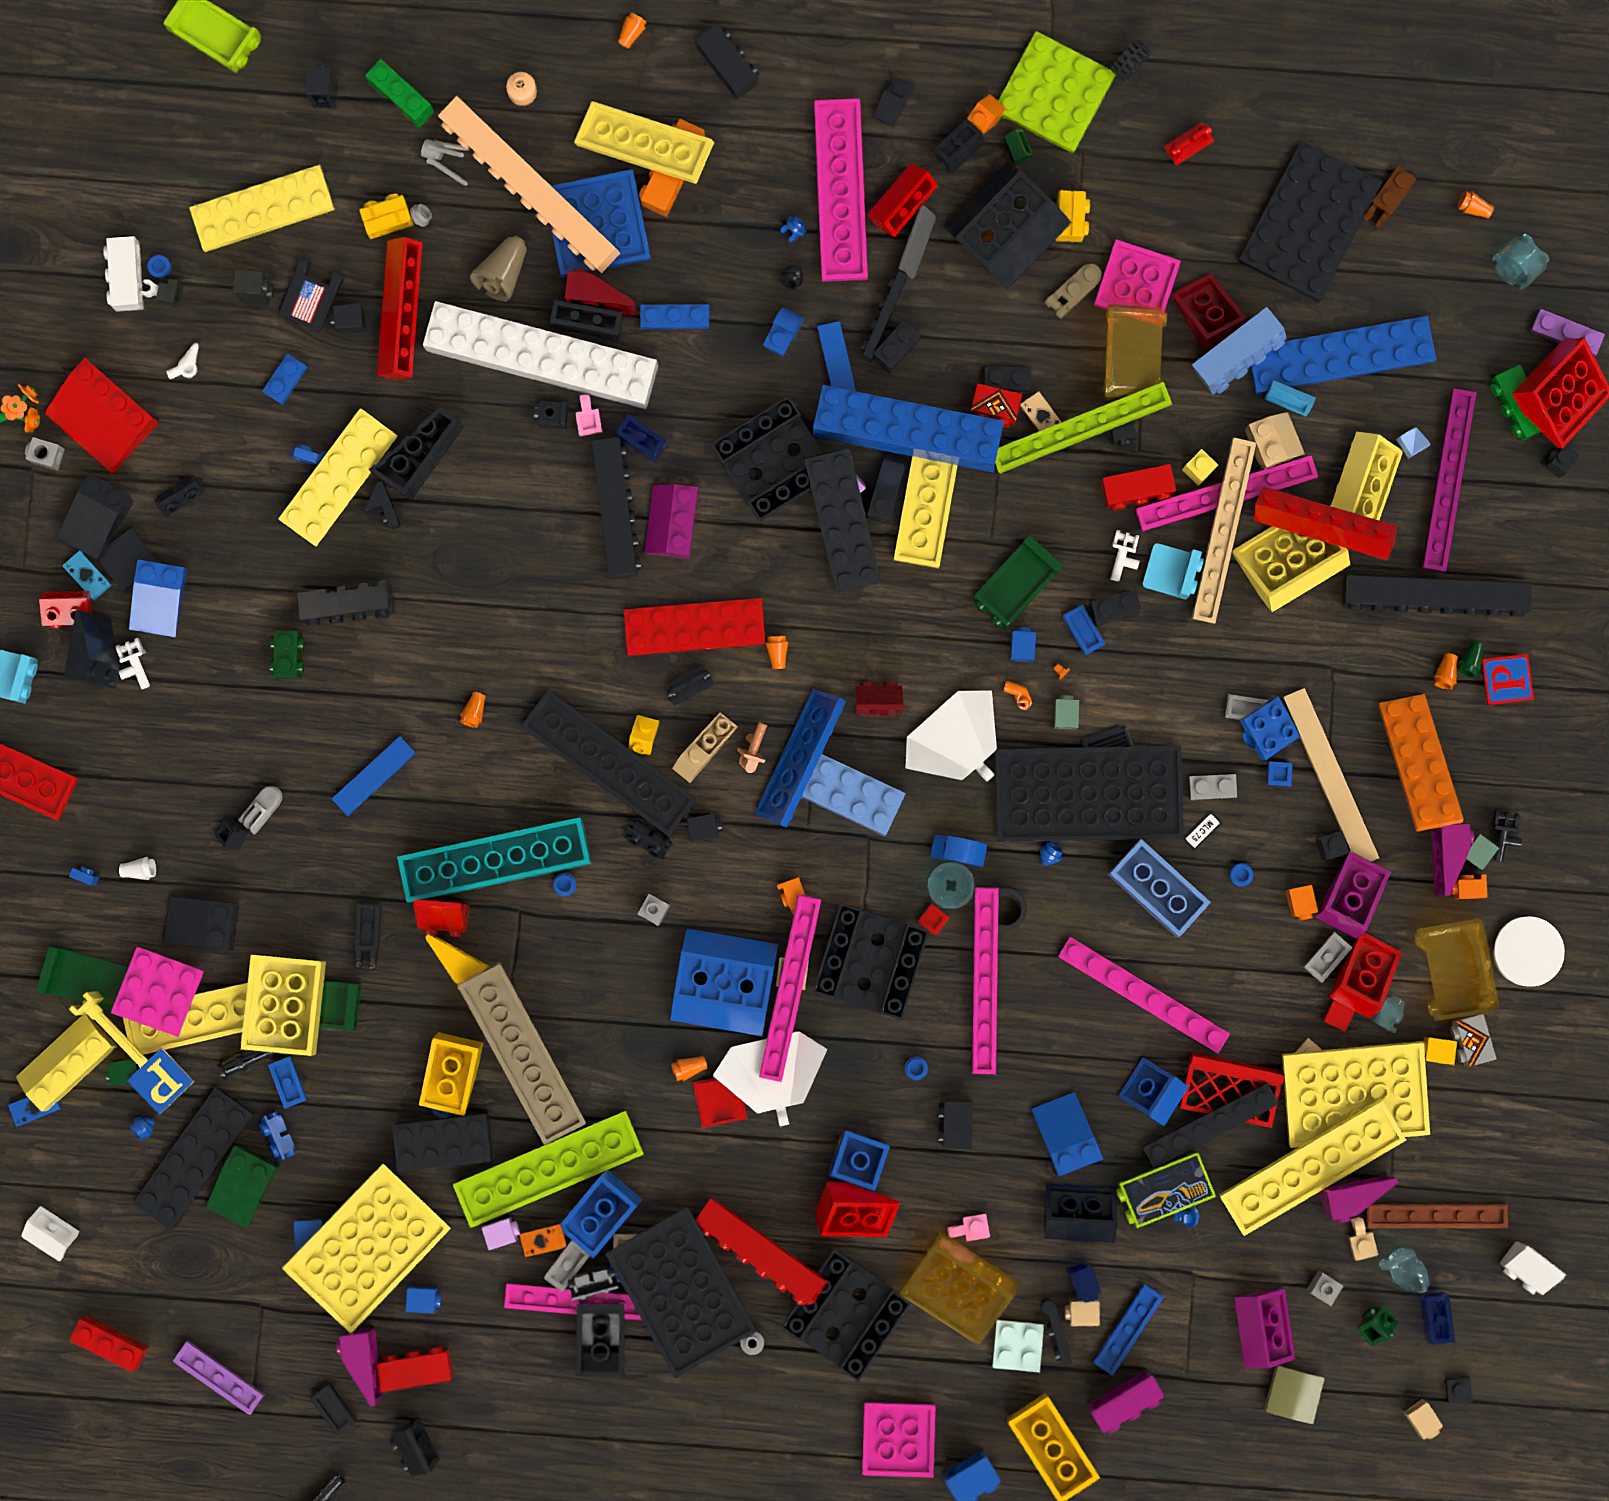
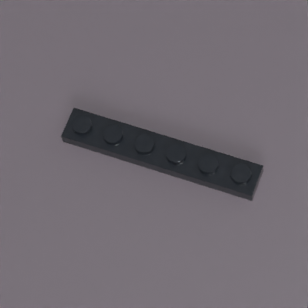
M1265 1083L1143 1146V1149L1153 1168H1156L1279 1105L1269 1084Z

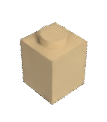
M1069 1299V1305H1065V1320H1069L1071 1326H1100L1099 1301L1097 1299Z
M1423 1399L1403 1411L1418 1436L1422 1439L1435 1437L1439 1434V1429L1443 1427L1428 1402Z

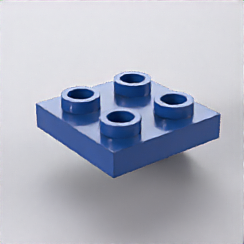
M1279 696L1273 697L1240 720L1245 730L1242 734L1244 742L1249 748L1256 749L1261 760H1267L1300 737Z

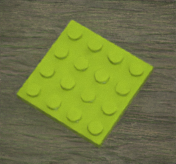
M1036 31L998 101L1007 109L1002 117L1074 154L1116 75L1110 69Z

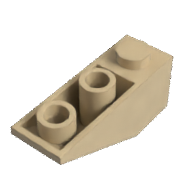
M720 712L681 754L672 769L691 783L738 726Z

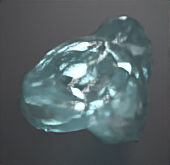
M1399 1248L1393 1251L1387 1260L1379 1262L1383 1271L1389 1270L1391 1272L1393 1283L1399 1284L1407 1291L1427 1292L1430 1286L1428 1272L1424 1264L1417 1259L1415 1251L1411 1248Z

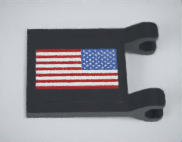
M301 257L279 315L321 332L345 276L335 271L329 286L309 278L306 274L311 267V262Z

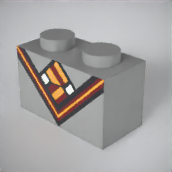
M1475 1014L1451 1021L1452 1027H1450V1032L1453 1040H1457L1458 1043L1457 1056L1460 1063L1471 1067L1496 1060L1484 1014Z

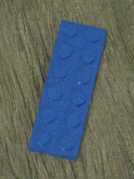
M812 689L754 814L784 827L788 826L798 802L803 796L806 785L813 775L814 768L823 753V749L833 732L838 717L842 713L846 703L845 700Z

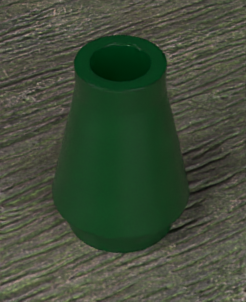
M1471 642L1458 663V672L1460 674L1474 678L1476 674L1480 673L1484 645L1478 642Z

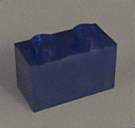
M628 414L616 431L617 438L619 437L621 441L654 464L668 446L667 440L630 414Z
M1088 1261L1066 1269L1074 1294L1079 1301L1084 1300V1303H1089L1098 1299L1097 1295L1102 1294L1093 1267Z
M1443 1291L1420 1294L1426 1342L1431 1345L1454 1343L1455 1335L1449 1294Z

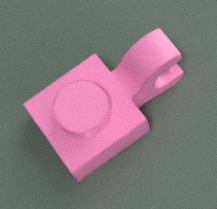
M589 394L581 395L582 412L576 413L579 436L602 433L599 410H592Z
M985 1213L962 1217V1225L947 1227L950 1238L965 1235L966 1241L990 1237Z

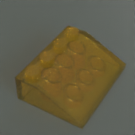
M939 1232L900 1294L979 1346L1013 1299L1019 1282L944 1233Z

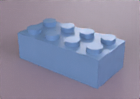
M1266 307L1197 360L1192 366L1197 376L1212 395L1216 392L1220 394L1229 387L1228 383L1236 378L1238 380L1248 372L1247 369L1251 365H1258L1264 361L1268 352L1272 349L1276 351L1285 344L1284 340L1287 338L1285 330L1268 307Z
M822 754L814 768L812 777L806 785L802 798L885 837L906 793Z
M1142 839L1138 840L1107 874L1175 937H1180L1211 903Z

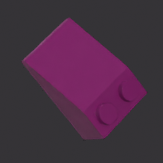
M1470 824L1448 825L1431 829L1435 897L1449 896L1453 890L1471 849V843L1474 842V832L1470 829Z
M1349 851L1326 892L1315 918L1357 939L1367 931L1391 872Z
M1383 1175L1326 1187L1319 1191L1324 1216L1332 1219V1221H1336V1223L1351 1221L1350 1217L1357 1216L1398 1183L1397 1178Z
M375 1328L354 1330L352 1333L346 1331L340 1336V1340H337V1353L342 1356V1362L370 1406H375L382 1399L376 1365L379 1362Z

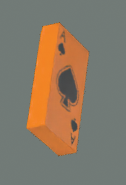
M561 1224L520 1234L525 1257L567 1247Z

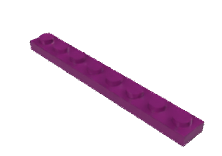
M1455 388L1451 392L1422 569L1443 573L1447 570L1477 392Z

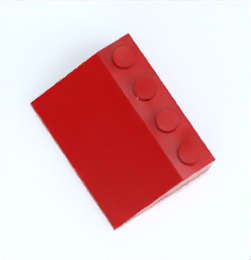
M1583 337L1562 340L1512 395L1521 412L1558 448H1563L1609 399V385L1588 343Z
M86 358L69 374L45 411V414L112 474L159 424Z

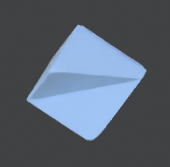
M1417 428L1396 439L1408 459L1431 445Z

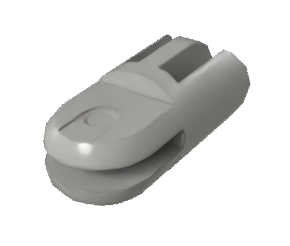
M267 786L262 789L238 818V821L243 823L247 829H250L254 835L281 804L282 793L280 789L274 786Z

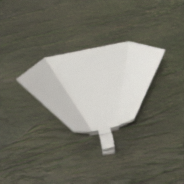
M957 691L907 736L905 769L963 780L976 769L986 782L994 776V773L983 762L997 749L992 691Z
M801 1032L792 1033L782 1082L759 1078L767 1039L731 1047L713 1076L755 1112L762 1113L776 1109L779 1125H788L786 1107L804 1103L827 1051L826 1048Z

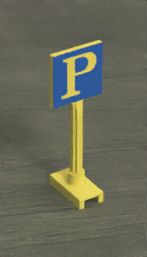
M98 991L86 992L83 995L86 998L82 1002L83 1004L73 1005L70 1010L75 1016L87 1014L92 1020L95 1019L140 1066V1069L127 1081L160 1115L194 1080L163 1048L157 1051L149 1060L146 1059L105 1016L103 1009L98 1005L104 997Z

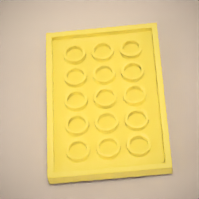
M1422 1041L1282 1054L1290 1148L1302 1146L1380 1099L1384 1102L1404 1137L1430 1135L1425 1054Z
M382 1163L282 1269L342 1326L352 1333L451 1228Z

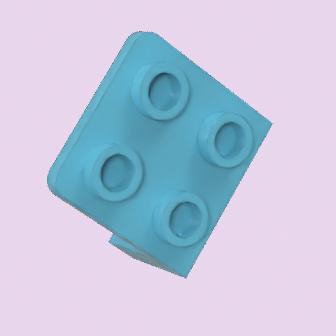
M1155 544L1152 548L1143 586L1147 589L1186 600L1190 594L1195 593L1198 581H1195L1194 578L1196 571L1200 572L1204 559L1200 558L1202 552L1194 549L1191 552H1186L1162 544Z
M0 650L1 698L26 704V700L31 693L32 679L37 672L38 659Z

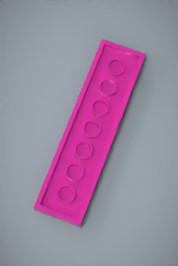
M860 99L814 101L822 282L867 280Z

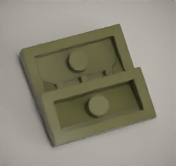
M1276 1365L1264 1411L1313 1424L1325 1378Z

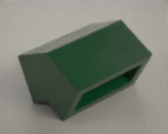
M1015 129L1004 136V142L1014 166L1027 161L1028 158L1033 156L1023 130Z

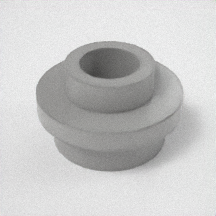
M414 205L410 209V216L415 224L423 227L429 224L432 216L430 210L425 205Z
M755 1332L741 1340V1348L749 1355L758 1354L764 1347V1339L759 1332ZM750 1339L756 1340L757 1345L755 1347L748 1345Z

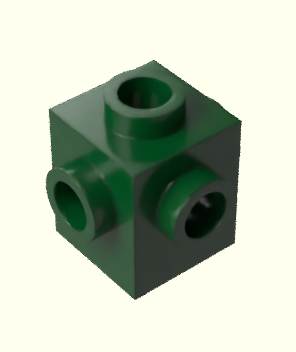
M1384 1305L1376 1309L1371 1307L1362 1315L1364 1319L1357 1327V1330L1373 1347L1382 1341L1386 1342L1391 1339L1395 1334L1393 1330L1399 1322Z

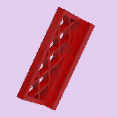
M1191 1051L1185 1084L1189 1087L1181 1098L1179 1107L1207 1114L1214 1110L1208 1102L1220 1095L1225 1104L1227 1103L1221 1093L1232 1086L1239 1094V1097L1242 1096L1236 1086L1242 1080H1249L1254 1087L1246 1093L1265 1083L1275 1086L1274 1095L1278 1101L1285 1075L1281 1070ZM1193 1070L1204 1071L1208 1078L1196 1085L1192 1079ZM1219 1075H1225L1231 1083L1219 1090L1213 1079ZM1211 1082L1217 1092L1205 1099L1199 1088ZM1197 1090L1202 1101L1196 1105L1186 1104L1188 1095ZM1277 1106L1269 1109L1267 1121L1257 1119L1255 1116L1246 1122L1272 1128Z

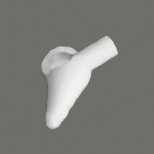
M194 343L183 358L180 359L178 366L166 371L169 379H173L181 374L186 378H192L196 375L198 343Z

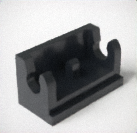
M966 119L933 149L939 163L943 162L947 171L952 174L984 145L983 134Z

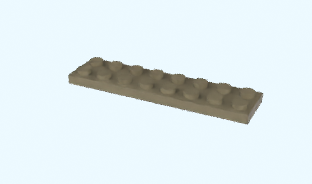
M500 962L457 983L544 1145L585 1125L586 1121Z

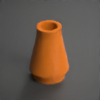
M630 13L625 18L617 42L629 49L631 44L644 31L646 21L636 14Z
M1465 191L1457 205V208L1461 209L1462 213L1481 216L1487 219L1494 210L1493 205H1490L1472 191L1470 193Z
M786 636L767 637L766 647L772 669L786 668L785 662L788 648Z
M1444 654L1443 660L1434 676L1435 686L1442 689H1453V685L1457 683L1458 657L1456 655Z
M478 692L472 693L471 698L460 714V722L462 724L477 728L479 723H482L485 695Z
M704 1056L676 1059V1062L671 1063L676 1081L682 1080L684 1082L702 1070L707 1069Z

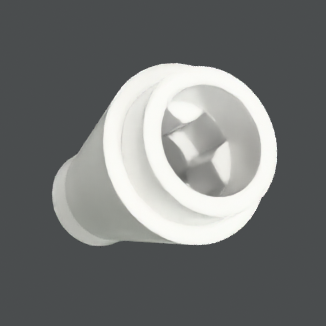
M144 857L120 864L119 873L121 877L149 880L156 875V864L153 859Z

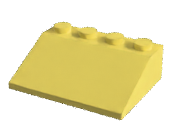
M1273 526L1232 550L1244 573L1271 612L1350 566L1347 548Z
M251 955L241 1049L308 1056L316 1055L325 961Z

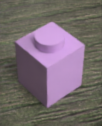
M511 1217L482 1227L488 1250L516 1242L518 1240L517 1235H520L518 1224L516 1221L512 1222Z

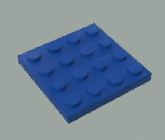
M633 169L551 186L620 252L618 257L607 268L651 260ZM553 233L561 277H566L568 271H574L576 268L591 272L592 270L583 262L586 258L581 253L578 256L567 247L570 242L565 238L560 240Z

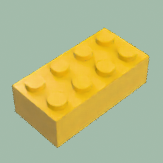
M1046 1393L1006 1418L1058 1501H1066L1100 1478Z

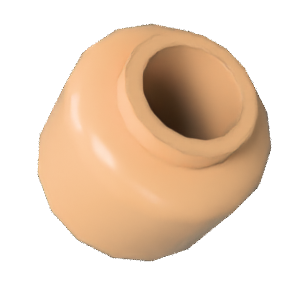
M517 72L507 80L506 89L512 102L523 106L528 105L535 99L537 88L532 76L524 72Z

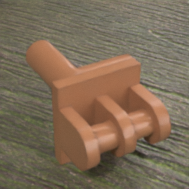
M762 722L758 723L754 734L749 733L746 736V740L750 743L749 749L746 750L739 747L737 749L741 754L739 764L748 773L755 772L759 762H765V759L757 753L767 728V724Z

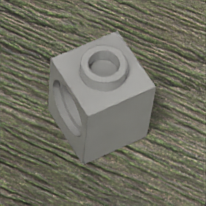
M32 437L31 443L29 442L25 449L26 460L33 464L58 471L65 449L58 444ZM47 448V455L40 459L39 452Z
M648 894L638 915L659 926L670 905Z
M1318 1270L1306 1291L1332 1306L1343 1285Z

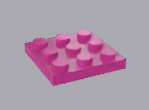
M1115 240L1094 306L1159 327L1181 261Z
M137 947L111 1013L179 1037L204 971Z
M864 1402L862 1475L933 1477L935 1404Z

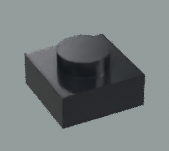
M1470 1377L1445 1379L1447 1403L1473 1402Z

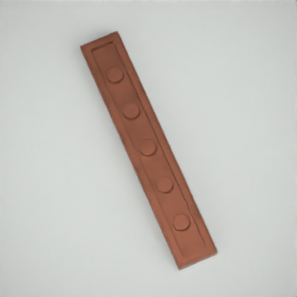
M1371 1204L1366 1208V1228H1508V1205Z

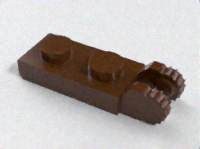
M1398 166L1371 203L1372 206L1363 219L1368 221L1377 208L1384 213L1382 217H1379L1375 225L1379 229L1387 217H1390L1417 178Z

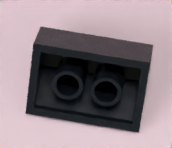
M1046 1184L1044 1239L1115 1243L1118 1227L1116 1188Z

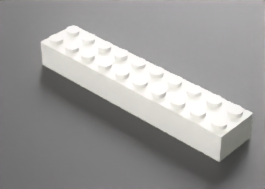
M436 301L423 342V346L428 352L643 409L647 408L658 368V363L655 359Z

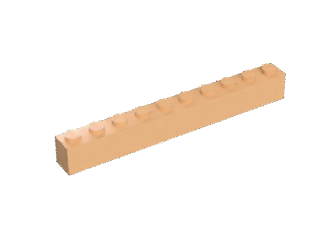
M457 96L438 115L443 121L441 126L450 135L455 132L459 136L457 141L466 150L469 147L475 151L472 156L482 165L486 162L490 166L488 171L497 180L502 177L506 181L504 186L513 195L516 192L520 194L522 198L519 201L529 210L533 207L538 212L535 216L544 225L549 222L554 227L552 232L560 240L563 238L568 240L570 244L567 247L577 256L581 253L586 258L583 262L592 271L597 268L602 273L618 257L620 252Z

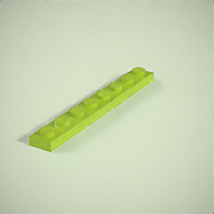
M1164 382L999 447L995 462L999 473L1171 406L1172 402Z

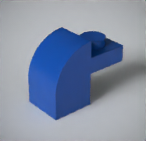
M782 307L773 322L763 347L784 357L791 341L795 340L804 322V317Z
M934 834L930 857L983 867L988 844L959 837Z

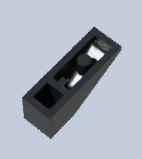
M885 453L867 519L889 525L907 458Z

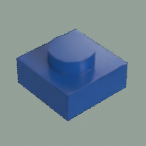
M1269 761L1267 785L1290 787L1293 763Z
M81 866L80 869L72 868L69 877L91 886H96L99 877L93 875L94 870Z

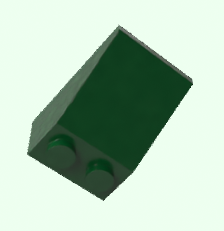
M241 1144L235 1145L221 1170L206 1207L248 1228L281 1165Z

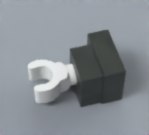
M169 279L168 284L159 283L158 286L150 280H143L151 288L147 292L141 291L142 295L145 297L156 295V300L161 304L179 308L184 287L179 281Z

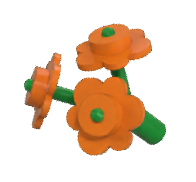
M19 383L18 387L24 395L21 398L16 395L13 397L4 396L2 398L3 405L0 407V423L6 420H22L26 423L25 432L32 433L34 428H37L39 425L40 416L37 415L38 410L32 407L29 408L28 415L24 416L23 412L27 409L24 401L29 398L38 404L39 401L36 398L38 394L35 388L29 385L25 387Z

